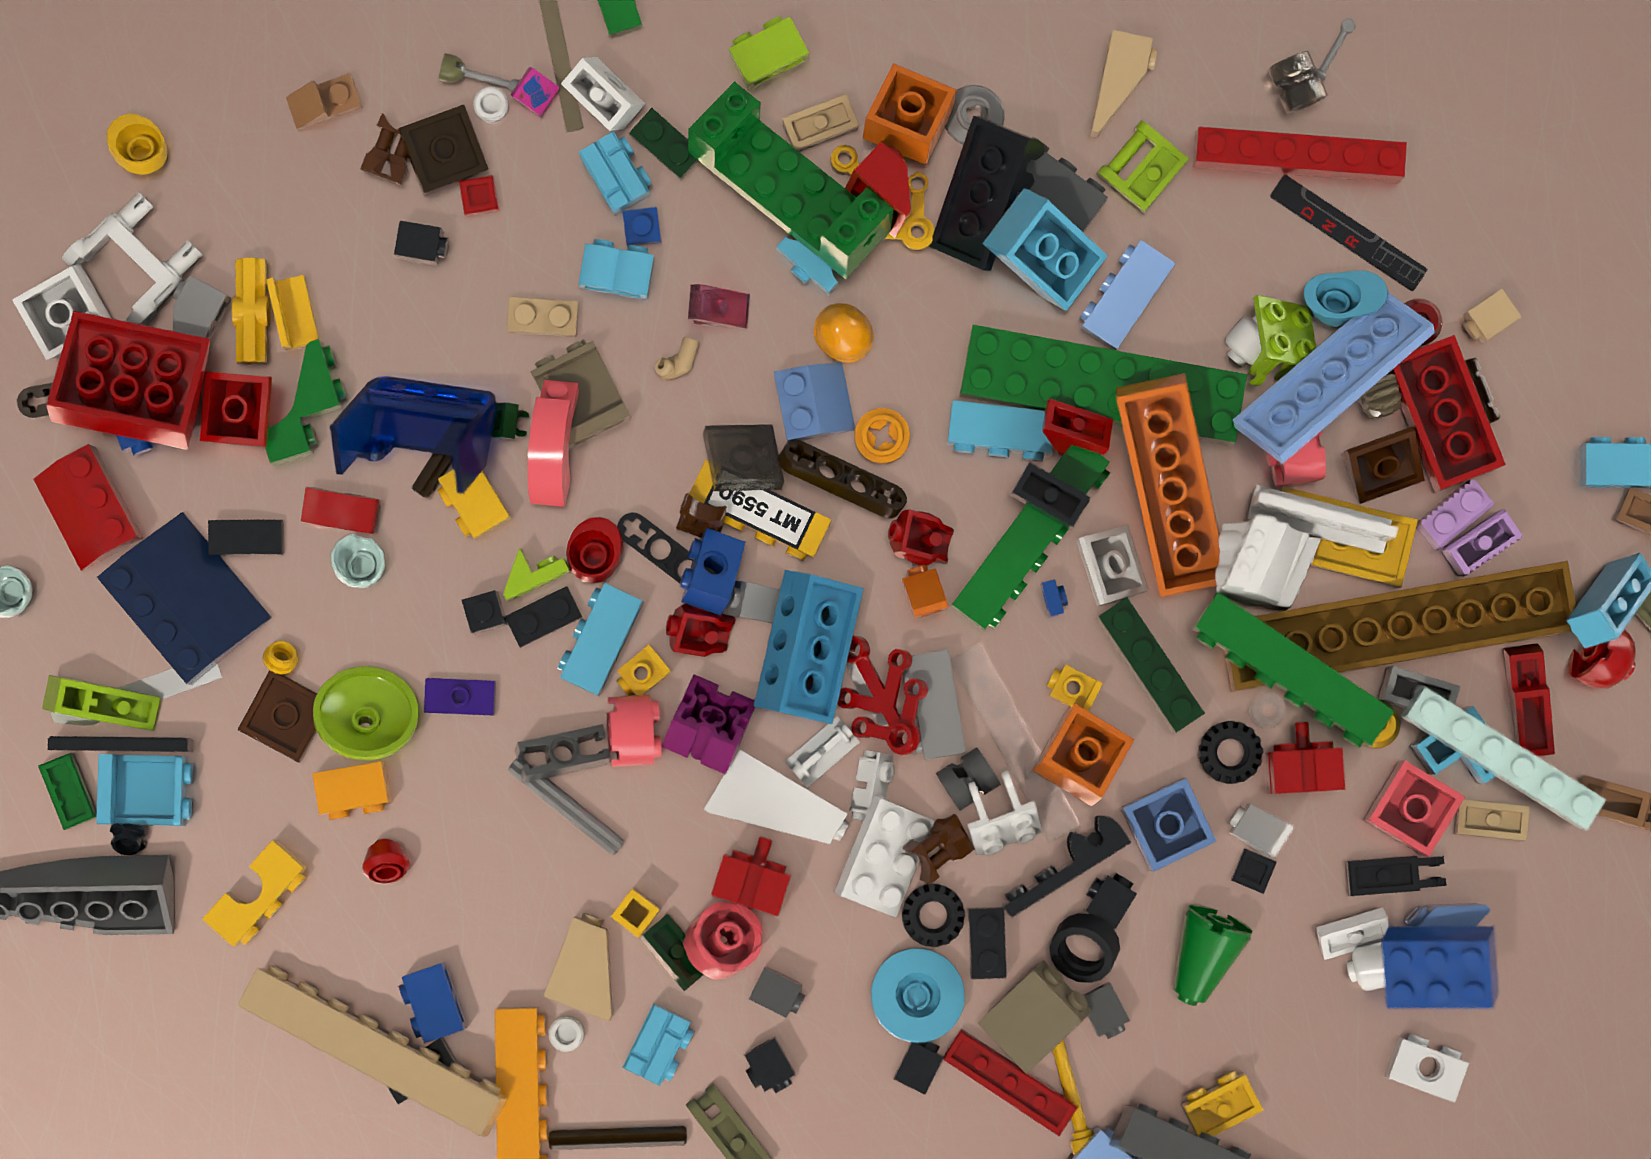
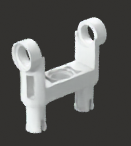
M137 192L117 214L115 212L113 214L110 213L86 238H80L72 244L62 256V260L69 267L81 265L85 260L89 262L112 239L156 282L132 306L134 310L126 319V322L146 326L158 312L156 308L183 280L181 276L203 254L186 240L185 244L167 262L164 260L161 262L132 234L134 232L132 228L154 208L144 196Z

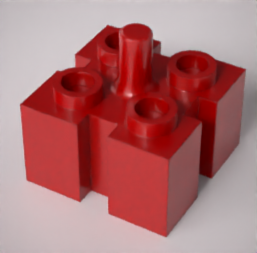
M1308 722L1295 723L1296 743L1273 745L1274 752H1265L1268 794L1346 790L1343 747L1334 748L1333 741L1310 743Z
M760 836L754 855L733 850L731 855H723L711 896L779 916L791 874L785 873L787 866L767 860L772 840Z

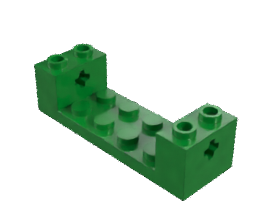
M734 81L688 129L689 153L846 279L891 232L894 208L868 187L858 197H855L760 121L761 102Z

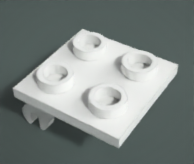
M1008 770L1001 772L1014 811L988 820L975 782L968 784L980 818L978 821L967 824L977 856L998 853L1006 845L1015 842L1026 843L1033 840L1037 834L1042 833L1035 802L1032 801L1020 805Z

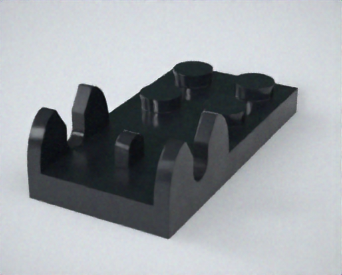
M973 116L929 247L981 270L991 271L996 255L983 242L1013 204L1017 193L1021 192L1024 188L1030 189L1034 184L1033 175L1027 172L1026 168L1029 161L1037 160L1044 155L1045 148L1043 143L986 118Z
M1095 816L1094 830L1096 832L1090 833L1088 837L1076 832H1070L1066 843L1072 860L1058 869H1055L1052 865L1045 868L1034 876L1037 882L1028 888L1024 884H1020L1005 894L1007 901L1002 903L1008 915L1011 918L1129 845L1131 841L1123 828L1108 816Z

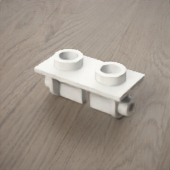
M837 716L834 718L833 724L826 725L785 762L808 788L860 742Z
M864 750L863 757L860 756L856 780L867 782L866 789L854 787L850 811L853 812L852 819L864 821L873 796L888 801L886 797L888 783L892 781L895 771L893 755Z

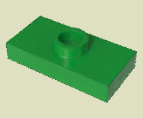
M73 753L65 754L38 765L63 830H68L96 818L97 813Z

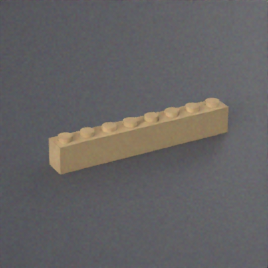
M270 965L268 970L256 968L237 1006L481 1137L489 1135L507 1100L506 1097L499 1094L501 1090L499 1086L485 1079H482L481 1083L469 1078L471 1073L469 1070L455 1063H451L450 1067L438 1061L440 1055L423 1046H421L419 1051L407 1045L410 1039L393 1030L388 1035L377 1029L379 1022L363 1014H360L359 1018L347 1013L349 1006L334 998H330L328 1002L317 996L319 990L301 981L298 986L286 980L289 974Z

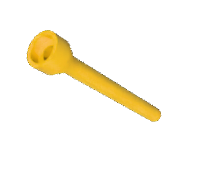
M1063 1039L1052 1051L1064 1095L1079 1106L1071 1118L1075 1133H1072L1073 1140L1070 1141L1073 1155H1076L1093 1136L1092 1128L1088 1129Z

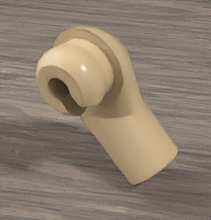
M683 337L678 354L666 359L663 357L658 359L655 363V372L665 380H672L687 374L692 368L700 342Z

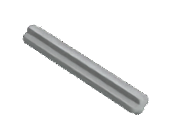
M516 758L509 766L508 771L522 782L520 774L523 768L522 764L528 762L525 760L517 761ZM542 778L523 783L610 854H616L622 847L624 841L621 837L549 779Z

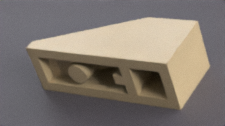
M1112 30L1090 137H1098L1143 80L1147 68L1154 69L1158 49L1152 48L1153 38Z

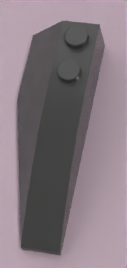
M169 855L97 856L64 859L0 871V920H6L8 916H15L24 920L25 923L39 925L41 920L60 923V929L74 931V926L94 928L93 934L99 935L173 934L174 878Z

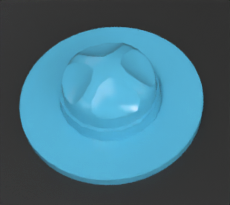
M907 949L894 954L878 969L871 986V1004L879 1023L890 1034L907 1042L924 1043L942 1037L957 1023L964 1007L965 992L958 971L945 957L927 949Z

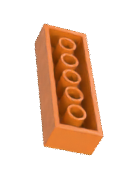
M1185 373L1117 387V403L1160 597L1217 586L1215 577L1220 557V533Z

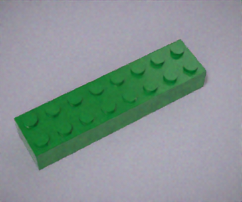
M972 325L959 397L1045 411L1047 400L1050 398L1114 419L1113 425L1123 426L1116 398L1117 387L1185 373L1199 440L1232 446L1236 442L1238 431L1235 428L1233 419L1241 413L1248 374Z

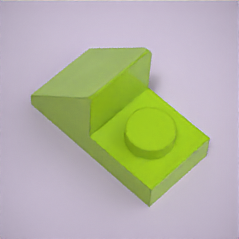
M519 548L503 593L506 601L510 602L571 573L564 558L557 560L555 555L537 563L538 570L533 572L523 550Z

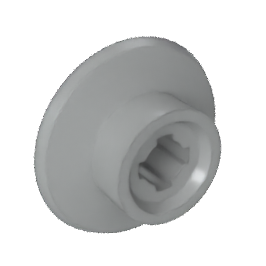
M968 85L957 89L953 111L945 125V129L958 143L964 144L971 121L968 119L967 110L975 109L976 107L979 109L980 117L1003 126L1005 114L1002 102L990 89L979 85Z

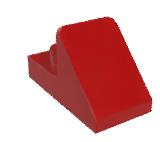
M1049 398L1046 403L1042 432L1061 456L1071 445L1104 455L1109 450L1114 419Z

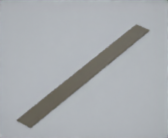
M539 0L557 86L560 87L558 93L566 131L584 129L578 100L561 84L571 72V66L557 0Z

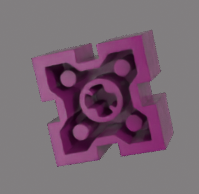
M694 674L672 718L662 747L686 758L691 752V756L695 760H701L700 764L726 775L756 708L754 707L755 700L734 691L731 692L730 696L717 691L718 684Z

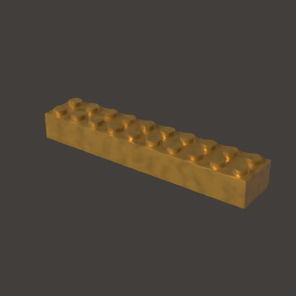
M1568 561L1263 614L1255 617L1340 673L1571 632L1572 630L1567 619L1576 608V601ZM1226 659L1232 692L1265 686L1254 678L1257 673L1247 665L1241 669Z

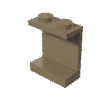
M584 339L566 348L568 353L555 359L554 355H550L535 363L537 369L531 371L540 391H542L544 380L575 382L579 384L580 392L571 425L569 449L631 419L594 342L591 341L586 344Z

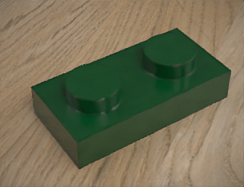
M652 107L629 132V135L680 180L698 162L688 151V139Z
M667 914L639 939L685 991L704 974L699 972L690 962L683 946L686 935Z

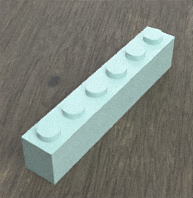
M1427 687L1418 688L1401 715L1403 719L1579 829L1588 830L1606 799Z

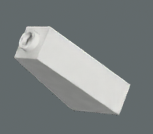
M740 749L726 775L724 774L704 808L705 811L711 814L828 844L831 843L833 838L840 841L850 823L844 820L847 813Z

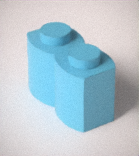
M594 239L593 244L585 243L578 283L579 288L647 299L654 262V255L648 254V248L628 245L627 250L613 248V242L601 239Z

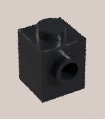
M1115 873L1113 878L1105 875L1102 880L1096 877L1086 893L1090 900L1084 911L1104 919L1116 929L1137 893L1131 890L1134 883L1118 873Z
M776 1036L744 1054L750 1065L745 1071L755 1088L761 1085L764 1092L772 1088L773 1092L777 1093L793 1084L790 1078L796 1072Z

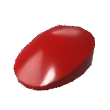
M593 517L581 522L573 530L566 551L567 562L575 577L583 582L592 584L602 582L611 577L620 564L623 552L621 532L616 524L602 517Z

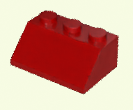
M87 444L58 459L33 479L81 571L143 539L96 447Z

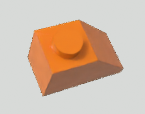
M922 565L907 570L908 577L902 578V583L914 620L948 609L947 599L936 568L928 570L927 565Z

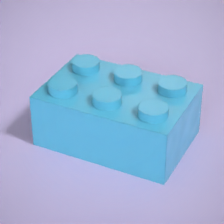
M1026 188L1021 191L983 242L992 253L1042 298L1065 311L1069 309L1108 256L1049 200Z

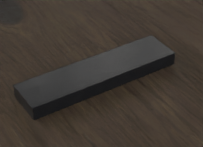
M50 736L48 738V750L193 752V740L191 738Z

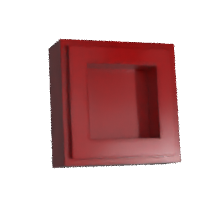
M493 175L459 181L465 216L499 211Z

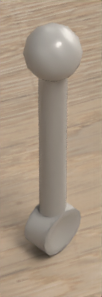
M1345 19L1342 22V31L1320 69L1315 70L1313 73V79L1316 82H1323L1326 79L1325 72L1345 37L1355 29V22L1352 19Z

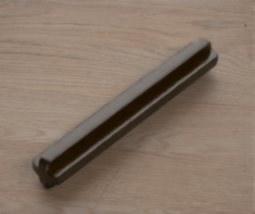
M684 1126L556 1130L549 1133L548 1143L551 1150L684 1146L687 1143V1130Z

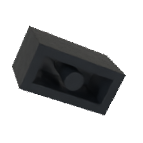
M1031 462L1027 465L1011 493L1012 497L1069 530H1072L1091 498Z
M1004 907L968 908L970 978H1007Z

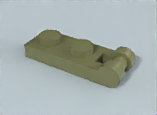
M714 1083L705 1089L707 1093L698 1100L693 1098L685 1104L726 1159H771ZM716 1104L721 1113L711 1120L705 1111Z

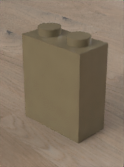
M1043 960L995 1005L978 1024L1027 1074L1068 1036L1092 1010L1088 1007L1086 999L1079 992L1073 991L1063 981V976L1059 970L1052 965H1048Z

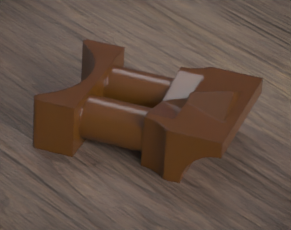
M382 113L377 124L381 131L376 145L371 151L366 153L360 170L401 185L408 173V154L399 130L393 128ZM395 134L400 136V140L395 153L391 154L388 150Z
M686 493L679 514L681 516L676 529L698 537L703 535L706 528L721 533L727 506L706 505L694 499L689 493Z
M955 814L948 818L937 819L930 830L931 834L921 842L912 839L902 847L904 850L915 853L919 857L921 862L919 880L929 885L940 877L936 870L946 862L963 859L975 849ZM939 846L940 850L929 858L928 853Z

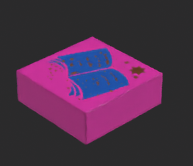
M529 67L510 96L535 114L541 116L560 87L534 68Z

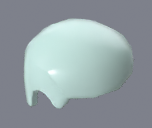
M348 534L336 542L331 552L332 569L336 577L350 587L367 588L370 585H374L380 580L385 570L384 552L372 538Z
M10 565L0 566V618H11L20 614L32 598L33 588L31 580L24 571Z

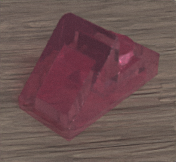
M691 284L688 319L694 320V323L697 325L747 328L750 294L702 284Z

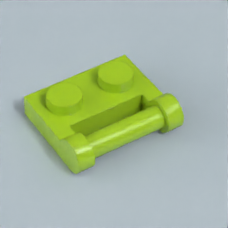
M1141 120L1134 128L1136 132L1107 166L1103 165L1097 171V175L1144 213L1187 163L1189 158L1149 124ZM1147 140L1154 145L1153 149L1125 181L1119 177L1118 173Z

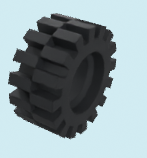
M1226 721L1208 729V732L1201 739L1202 741L1198 749L1200 752L1199 761L1206 774H1209L1216 781L1226 784L1244 782L1251 776H1254L1258 767L1261 766L1262 754H1264L1260 743L1262 741L1255 734V730L1242 722ZM1226 739H1235L1244 748V757L1235 766H1226L1218 758V747Z
M926 884L916 888L906 898L902 908V921L906 932L914 941L924 946L939 947L950 943L959 935L964 925L965 910L961 899L953 890L940 884ZM928 902H939L947 911L946 922L940 928L929 929L920 921V910Z

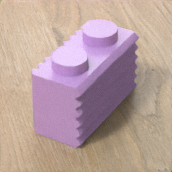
M1470 479L1464 482V485L1460 486L1459 489L1453 491V494L1448 495V498L1444 499L1443 502L1437 504V507L1428 512L1426 516L1421 517L1416 528L1435 550H1438L1495 504L1477 481Z
M1503 509L1443 548L1442 553L1457 575L1464 577L1469 575L1470 572L1475 571L1476 568L1481 567L1482 564L1487 563L1488 560L1493 559V557L1503 552L1504 549L1509 548L1510 545L1515 544L1516 541L1521 540L1522 533L1507 511Z

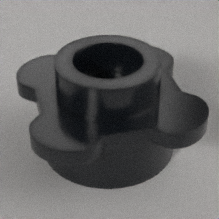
M119 823L111 825L110 832L113 834L111 845L117 853L134 855L145 848L146 843L142 840L145 832L143 827L133 824L121 825Z

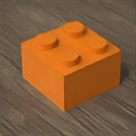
M893 63L866 116L863 139L877 145L883 142L887 147L892 146L897 149L901 155L926 165L953 111L957 89Z
M1074 704L1064 713L1035 764L1033 771L1090 806H1093L1104 796L1135 739L1079 705Z

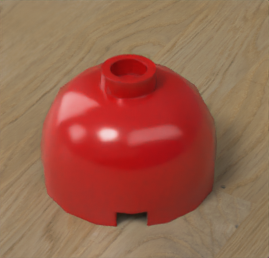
M1624 629L1617 639L1588 648L1582 647L1580 653L1573 649L1568 665L1569 674L1580 683L1597 689H1607L1617 685L1622 680H1627L1633 674L1636 666L1634 662L1636 650L1633 638Z

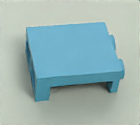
M98 754L96 824L119 823L122 825L186 826V819H191L192 800L191 798H186L187 784H192L193 765L192 763H187L188 756Z

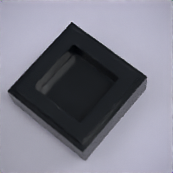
M1243 848L1231 881L1264 894L1277 862Z

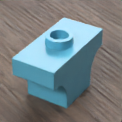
M785 236L777 245V252L793 265L791 272L806 284L811 280L828 296L837 288L838 281L833 276L832 268L798 240H791Z

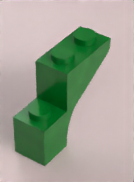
M319 339L313 340L306 345L292 409L280 422L268 427L265 449L270 464L274 466L314 454L312 445L317 444L311 424L305 425L304 421L343 408L341 399L346 398L341 379L334 380L331 366L336 365L332 349L330 345L324 347L323 342Z

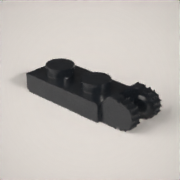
M1404 856L1346 861L1349 896L1420 891V888L1447 886L1446 878L1441 876L1419 880L1418 866H1440L1445 864L1444 856L1422 858Z

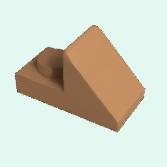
M350 73L320 84L311 81L286 97L297 130L363 108Z

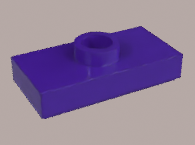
M425 678L424 713L494 716L496 681Z

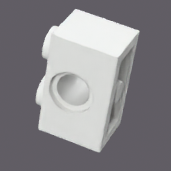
M598 57L582 58L561 83L609 131L625 129L645 105Z
M1409 1034L1407 1040L1398 1037L1384 1076L1455 1103L1469 1065L1468 1062L1460 1060L1462 1053L1442 1046L1440 1052L1428 1048L1429 1040ZM1425 1057H1433L1436 1062V1069L1429 1076H1423L1419 1070L1420 1062Z

